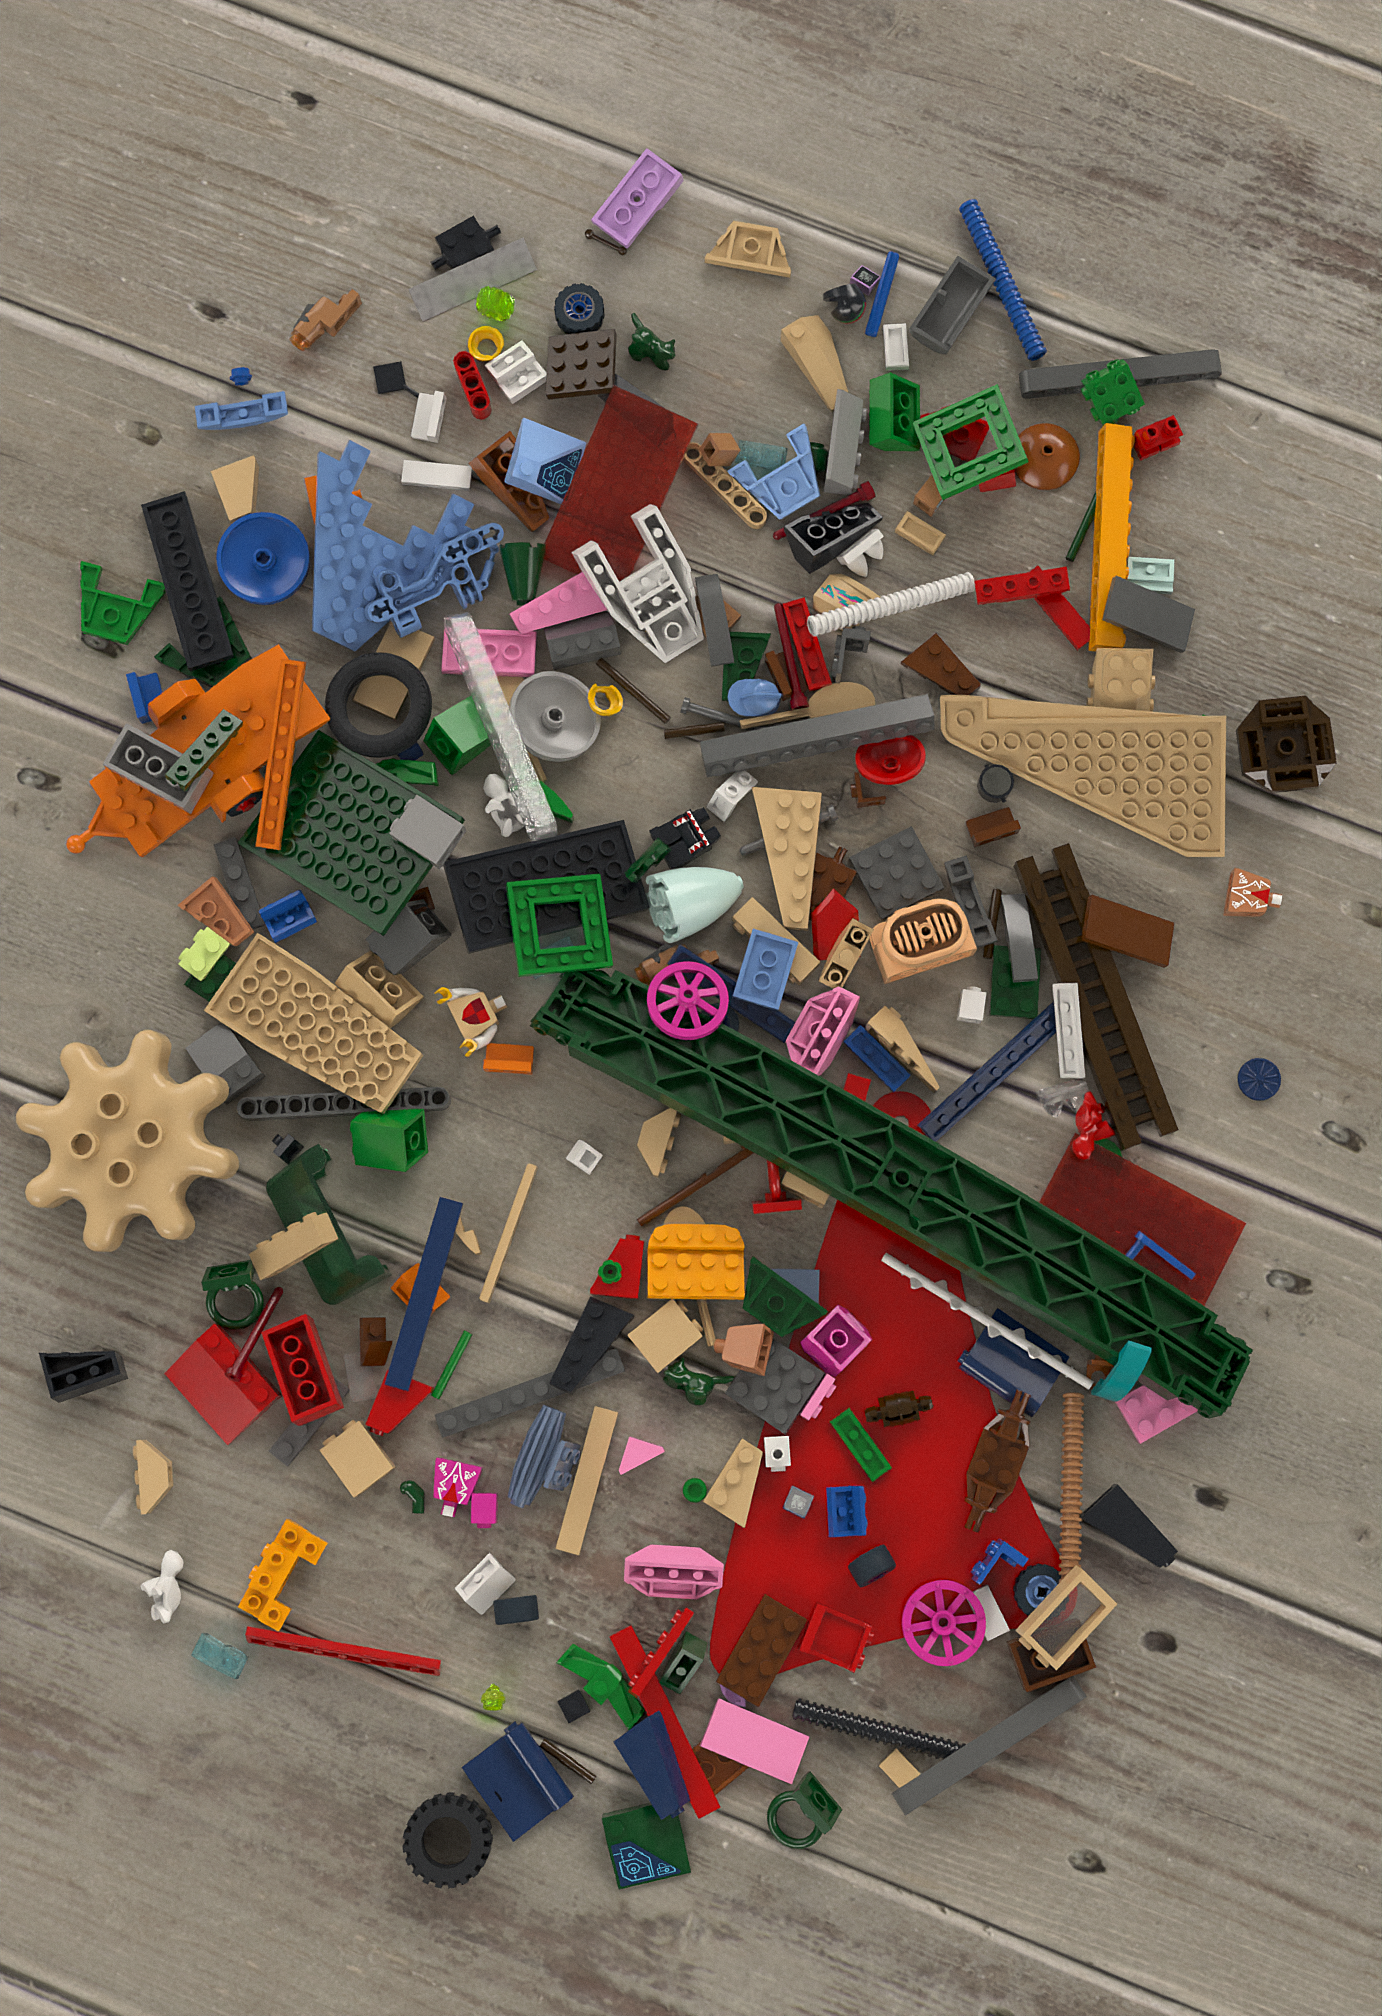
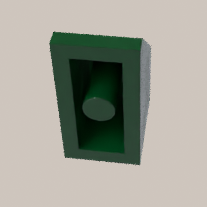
M686 1631L674 1648L659 1683L681 1694L703 1662L707 1642Z

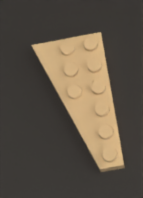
M752 787L783 926L785 929L808 931L822 793Z

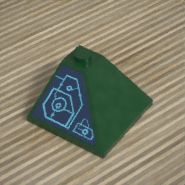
M651 1802L602 1814L607 1846L619 1890L691 1873L679 1815L673 1819L668 1815L661 1820Z

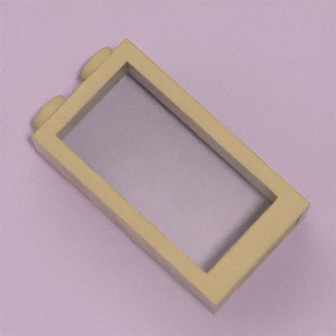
M1076 1565L1015 1631L1021 1636L1019 1642L1029 1651L1033 1648L1039 1653L1036 1658L1046 1668L1051 1665L1057 1670L1114 1609L1117 1603L1083 1569Z

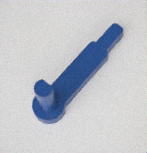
M1140 1231L1135 1235L1137 1241L1126 1254L1127 1257L1133 1260L1139 1251L1147 1245L1191 1280L1196 1275Z

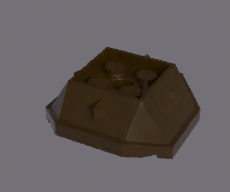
M1306 695L1259 700L1236 729L1242 776L1269 793L1317 789L1337 764L1330 717L1314 705ZM1280 744L1288 745L1290 752L1282 751Z

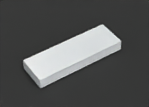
M404 460L401 483L402 485L470 491L473 469L471 466Z

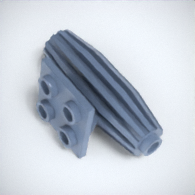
M546 1405L542 1406L527 1432L513 1468L507 1496L511 1499V1504L520 1508H524L525 1505L530 1506L543 1483L545 1488L563 1491L569 1485L572 1477L570 1472L573 1464L575 1465L579 1460L581 1445L563 1440L560 1442L566 1413Z

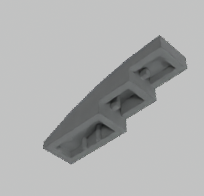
M1025 894L1001 895L1005 940L1008 945L1013 983L1037 981L1036 958Z

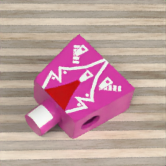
M440 1457L436 1458L433 1497L444 1500L441 1510L442 1515L455 1517L458 1503L469 1504L483 1467Z

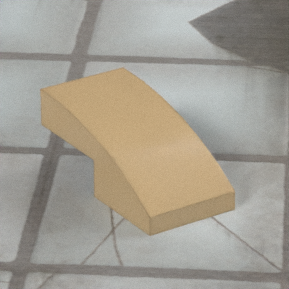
M460 1217L456 1233L476 1255L482 1254L475 1231L465 1232Z

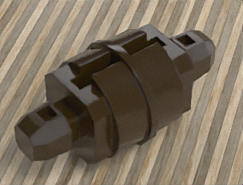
M914 1391L895 1392L892 1395L878 1398L879 1407H869L864 1412L867 1422H879L878 1420L882 1419L884 1427L903 1426L904 1424L920 1420L919 1411L926 1412L931 1410L933 1403L931 1396H919L916 1399Z

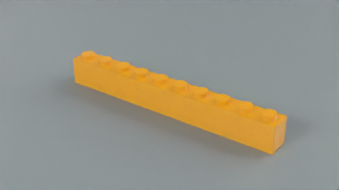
M1106 423L1098 431L1096 509L1088 651L1096 652L1097 648H1123L1126 642V634L1123 633V629L1103 621L1102 618L1112 578L1119 576L1127 580L1129 575V568L1126 567V560L1130 553L1127 537L1131 530V524L1128 523V515L1132 508V502L1129 501V493L1133 486V480L1130 479V471L1134 464V458L1131 457V449L1135 442L1131 426Z

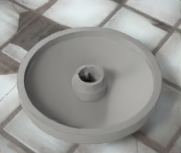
M555 671L540 672L525 679L513 693L508 708L509 725L519 744L532 755L553 762L572 760L585 753L599 733L601 716L591 709L588 703L589 689L581 681L568 674ZM594 698V702H595L596 706L599 708L598 703H597L596 699Z

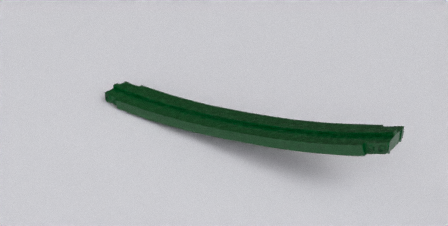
M595 969L561 973L560 979L550 995L531 1019L530 1027L534 1028L537 1033L543 1036L549 1035L563 1046L568 1045L569 1056L671 1107L808 1182L1008 1299L1113 1366L1117 1364L1119 1352L1128 1340L1152 1348L1148 1361L1137 1381L1165 1400L1178 1397L1181 1403L1192 1405L1198 1409L1199 1415L1208 1419L1222 1416L1227 1408L1232 1405L1231 1401L1250 1363L1249 1354H1252L1253 1349L1248 1347L1243 1339L1229 1334L1225 1327L1214 1324L1218 1317L1217 1314L1126 1255L1018 1189L799 1064L724 1024H721L711 1034L694 1040L677 1039L665 1034L654 1024L647 1008L649 986L617 970L614 971L611 977L605 971ZM657 991L656 1006L672 999V997ZM678 1006L672 1007L660 1013V1015L671 1024ZM685 1011L678 1028L694 1029L689 1012ZM697 1011L702 1026L712 1020L711 1017Z

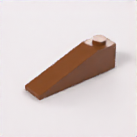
M509 431L468 464L481 481L533 532L550 517L542 497L504 483L516 442L515 436Z

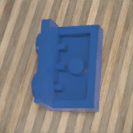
M301 890L290 893L286 897L259 910L275 943L317 922Z
M826 1487L829 1537L866 1536L868 1521L865 1516L866 1494L864 1487Z

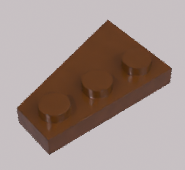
M937 633L900 663L904 667L919 673L918 675L924 679L927 678L939 685V688L951 695H971L981 687L980 682Z

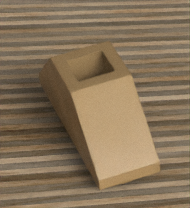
M852 918L839 935L829 953L819 982L833 989L838 986L842 988L874 929Z
M671 1107L643 1123L637 1143L641 1155L656 1178L659 1177L660 1173H665L668 1160L664 1159L666 1150L671 1151L675 1138L671 1136L673 1127L678 1128L681 1114H678V1111Z
M136 1440V1445L133 1447L134 1460L138 1462V1470H135V1483L139 1485L140 1495L136 1496L137 1509H141V1514H148L155 1509L173 1487L172 1461L147 1440Z

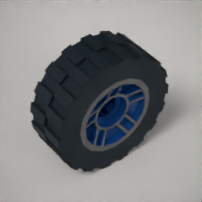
M584 283L566 286L563 291L558 293V297L555 299V319L559 328H562L564 333L575 334L598 331V328L603 324L602 320L605 316L603 298L592 286H587ZM578 308L579 310H582L583 312H582V313H577V312H576V309Z

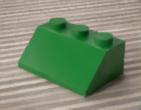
M891 372L870 379L869 445L883 451H920V441L912 423L920 419V385Z

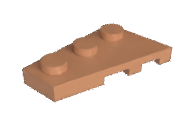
M212 876L177 905L233 946H238L254 933V930L216 877Z

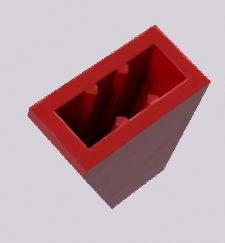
M626 1235L625 1239H619L608 1260L618 1262L621 1265L622 1276L618 1282L606 1284L602 1281V1277L598 1275L590 1288L591 1295L638 1300L644 1252V1241L640 1240V1236ZM608 1270V1274L613 1273L612 1270Z
M387 1370L365 1425L371 1427L370 1432L383 1436L384 1432L387 1434L391 1433L433 1392L434 1387L412 1379L409 1391L385 1385L389 1371Z

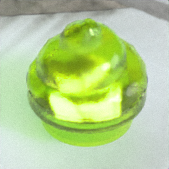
M493 1683L481 1695L483 1709L490 1711L503 1709L506 1698L504 1693L500 1691V1688Z

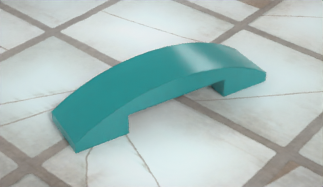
M1128 1340L1119 1352L1117 1364L1105 1380L1100 1378L1091 1390V1395L1113 1402L1124 1398L1141 1375L1152 1348Z

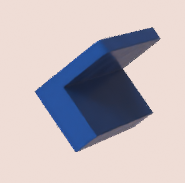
M135 672L126 674L137 718L142 724L151 722L152 720L148 715V704L163 693L158 674L152 673L138 677Z

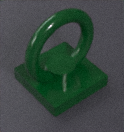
M251 1260L207 1267L201 1284L203 1291H208L206 1295L207 1312L211 1319L223 1328L230 1330L247 1328L258 1320L263 1311L264 1298L261 1289L253 1281L255 1267ZM242 1286L246 1287L254 1298L252 1312L241 1320H230L223 1317L218 1312L215 1304L216 1296L220 1289L221 1291H233Z
M809 1771L802 1777L795 1790L782 1792L771 1801L767 1810V1824L774 1838L781 1844L794 1849H803L815 1844L822 1836V1833L825 1835L830 1831L843 1809ZM796 1801L800 1805L804 1815L815 1823L810 1835L799 1839L792 1838L780 1829L777 1823V1811L783 1803Z

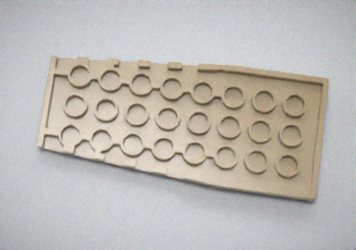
M259 933L256 934L204 1009L206 1013L264 1051L381 1114L386 1112L423 1057L420 1051L315 969Z

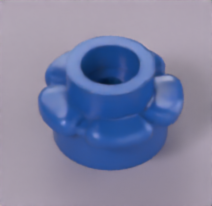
M239 367L232 369V376L229 377L231 381L235 382V385L243 386L248 384L252 375L248 368Z

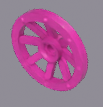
M678 962L665 967L653 978L647 993V1008L652 1021L662 1032L677 1039L694 1040L711 1034L722 1024L728 1010L729 997L724 981L714 970L696 962ZM682 973H695L697 975L692 983L687 985ZM674 975L680 988L662 983ZM704 977L715 986L714 988L697 989ZM657 991L676 996L656 1006ZM685 995H691L692 997L686 998ZM719 995V1009L711 1006L701 998ZM678 1006L671 1024L660 1015V1013ZM696 1008H701L714 1018L702 1026ZM685 1011L690 1013L694 1029L678 1028Z
M936 1580L922 1585L909 1597L902 1613V1630L908 1646L919 1658L937 1666H952L966 1661L978 1650L986 1631V1617L979 1599L967 1587L954 1581ZM942 1589L953 1590L959 1593L947 1610L944 1608ZM932 1591L935 1593L936 1612L919 1601L923 1596ZM965 1598L970 1602L975 1614L953 1616ZM914 1608H918L929 1616L931 1620L911 1624ZM940 1618H946L947 1623L945 1626L939 1625ZM976 1622V1631L973 1639L959 1630L956 1624ZM932 1628L931 1634L921 1648L912 1632ZM951 1633L968 1645L963 1651L953 1655L949 1637ZM939 1634L942 1636L946 1657L928 1653Z

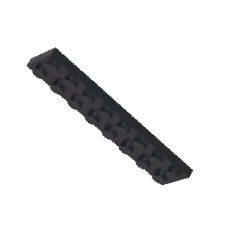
M183 491L142 504L141 507L189 671H195L235 658L186 492Z

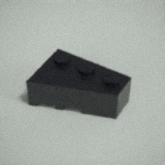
M115 1351L39 1353L50 1398L58 1403L128 1379L123 1358Z

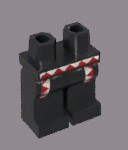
M704 807L693 812L689 809L671 821L649 830L653 841L659 837L672 849L664 858L670 870L682 868L705 852L712 850V845L721 839V835L715 826L705 832L700 826L710 820Z

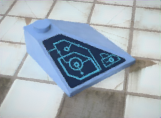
M523 418L504 483L568 507L587 442Z

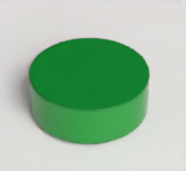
M691 1478L683 1486V1495L690 1502H700L707 1494L706 1484L699 1478Z

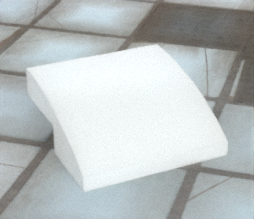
M522 340L485 364L489 374L512 404L546 383L547 373L536 361L534 354Z

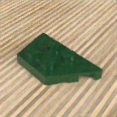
M752 1256L742 1309L765 1324L780 1337H784L828 1313L825 1308Z

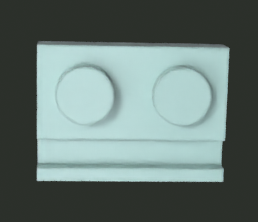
M1142 557L1127 558V567L1129 568L1128 581L1158 594L1171 595L1173 593L1174 560Z

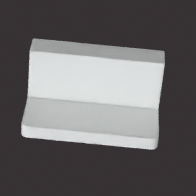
M435 391L434 395L419 394L411 432L412 438L438 443L447 399L444 392Z
M489 1553L455 1589L467 1604L482 1615L493 1604L494 1600H497L516 1579Z

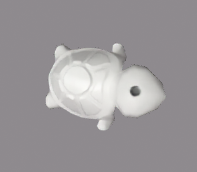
M489 774L485 779L483 789L485 794L492 799L486 806L485 811L488 814L491 812L493 820L501 829V835L509 837L512 832L518 831L523 827H531L534 821L528 817L527 806L523 800V797L528 796V793L525 790L508 791V784L504 778L497 774Z
M173 1550L167 1551L161 1563L160 1577L153 1578L140 1585L141 1590H144L149 1597L153 1596L155 1605H152L151 1608L153 1620L161 1619L163 1624L170 1621L181 1600V1592L175 1576L183 1569V1559L178 1552Z

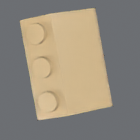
M371 950L348 964L335 982L345 994L389 1028L398 1024L424 997L401 974L393 975L388 972L381 958Z

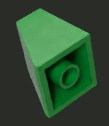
M474 693L434 717L423 742L447 771L454 775L496 742L505 727L502 721L488 708L487 703Z
M424 1109L386 1110L384 1114L378 1111L361 1112L350 1121V1132L353 1141L352 1153L355 1165L406 1172L428 1153Z

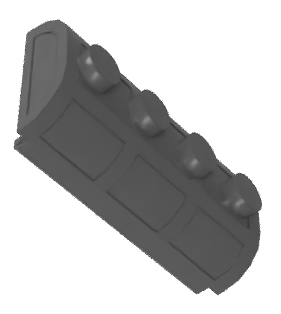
M957 256L909 328L911 335L931 350L940 354H947L996 281V278Z

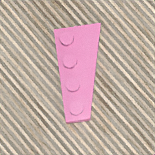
M581 572L509 613L519 633L523 634L607 609L584 573Z

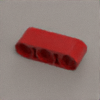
M461 351L454 356L453 360L456 375L473 416L480 420L486 419L492 411L488 393L473 356L469 352ZM465 362L470 364L466 368L459 367L460 364ZM470 383L478 384L475 388L467 387ZM478 403L486 404L485 407L480 409L475 407Z

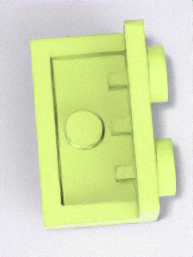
M208 927L197 932L193 938L195 943L190 949L185 948L178 958L181 960L178 965L201 982L231 945Z

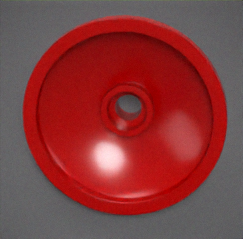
M908 735L903 738H893L879 743L860 745L856 751L855 761L860 774L869 781L882 785H896L909 781L920 773L925 765L926 754L923 744L913 735Z

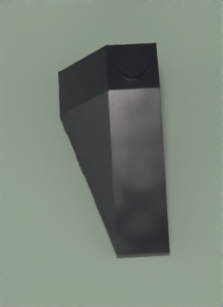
M869 503L844 507L839 512L830 513L825 511L820 516L811 518L809 515L802 516L785 525L784 532L795 560L811 574L831 562L882 521L883 517Z

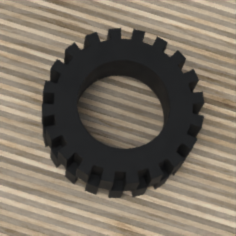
M448 1792L446 1795H441V1793L434 1795L430 1800L428 1798L415 1810L407 1823L403 1834L405 1842L402 1846L403 1853L406 1852L407 1854L405 1860L408 1866L412 1865L414 1868L412 1873L416 1877L421 1875L424 1878L422 1882L427 1885L429 1882L436 1883V1888L448 1885V1889L455 1888L459 1883L464 1885L468 1883L470 1878H474L479 1874L488 1859L493 1842L491 1822L487 1821V1813L484 1808L480 1810L478 1807L479 1803L474 1799L472 1802L469 1801L464 1794L455 1796V1792ZM442 1817L455 1818L461 1821L468 1829L471 1836V1849L462 1861L456 1864L445 1865L436 1862L427 1853L424 1845V1833L427 1826L436 1819Z

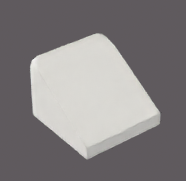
M578 1140L566 1159L590 1175L603 1155L586 1142Z

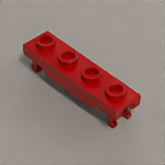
M1067 566L974 581L977 605L1023 600L1070 591Z

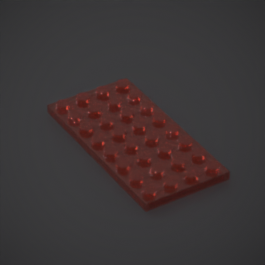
M613 385L544 543L546 545L544 560L578 575L582 570L571 552L589 541H594L598 543L619 582L630 576L646 544L631 516L649 504L657 506L659 511L661 510L699 424Z
M1074 1133L1039 1203L1124 1255L1127 1254L1137 1241L1135 1237L1137 1232H1142L1196 1275L1191 1280L1147 1245L1139 1251L1133 1261L1205 1306L1246 1223L1094 1143V1151L1089 1159H1079L1072 1150V1143L1080 1135Z

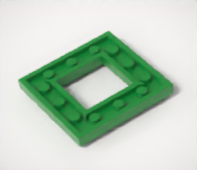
M998 384L912 422L942 500L1029 462ZM986 417L998 449L955 468L943 435Z
M600 874L506 883L518 977L613 967ZM579 901L585 945L540 949L534 905Z

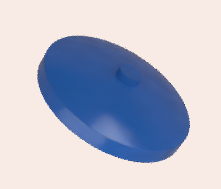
M258 512L239 518L227 528L220 539L216 560L223 582L234 595L252 604L271 605L288 599L303 585L310 568V551L304 535L293 522L275 513Z

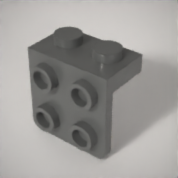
M854 626L852 629L843 628L842 635L837 634L834 655H838V657H834L831 677L835 678V683H840L844 651L867 653L871 631H866L864 627Z

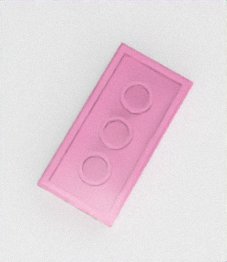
M444 628L442 674L530 677L535 674L537 631L520 634L516 630Z
M718 1698L700 1746L792 1784L809 1736Z

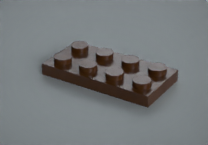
M764 1594L716 1682L759 1707L807 1619Z

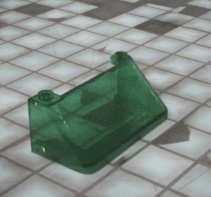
M317 1144L272 1176L266 1183V1191L287 1231V1226L298 1221L304 1222L302 1218L310 1213L316 1212L317 1215L328 1214L338 1240L305 1258L302 1262L321 1299L329 1305H337L392 1276L388 1266L386 1264L382 1265L379 1259L373 1255L356 1259L316 1182L327 1176L325 1168L327 1163L332 1160L327 1149Z

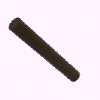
M1000 889L992 890L988 918L991 921L995 935L1002 894ZM994 943L984 946V959H992Z

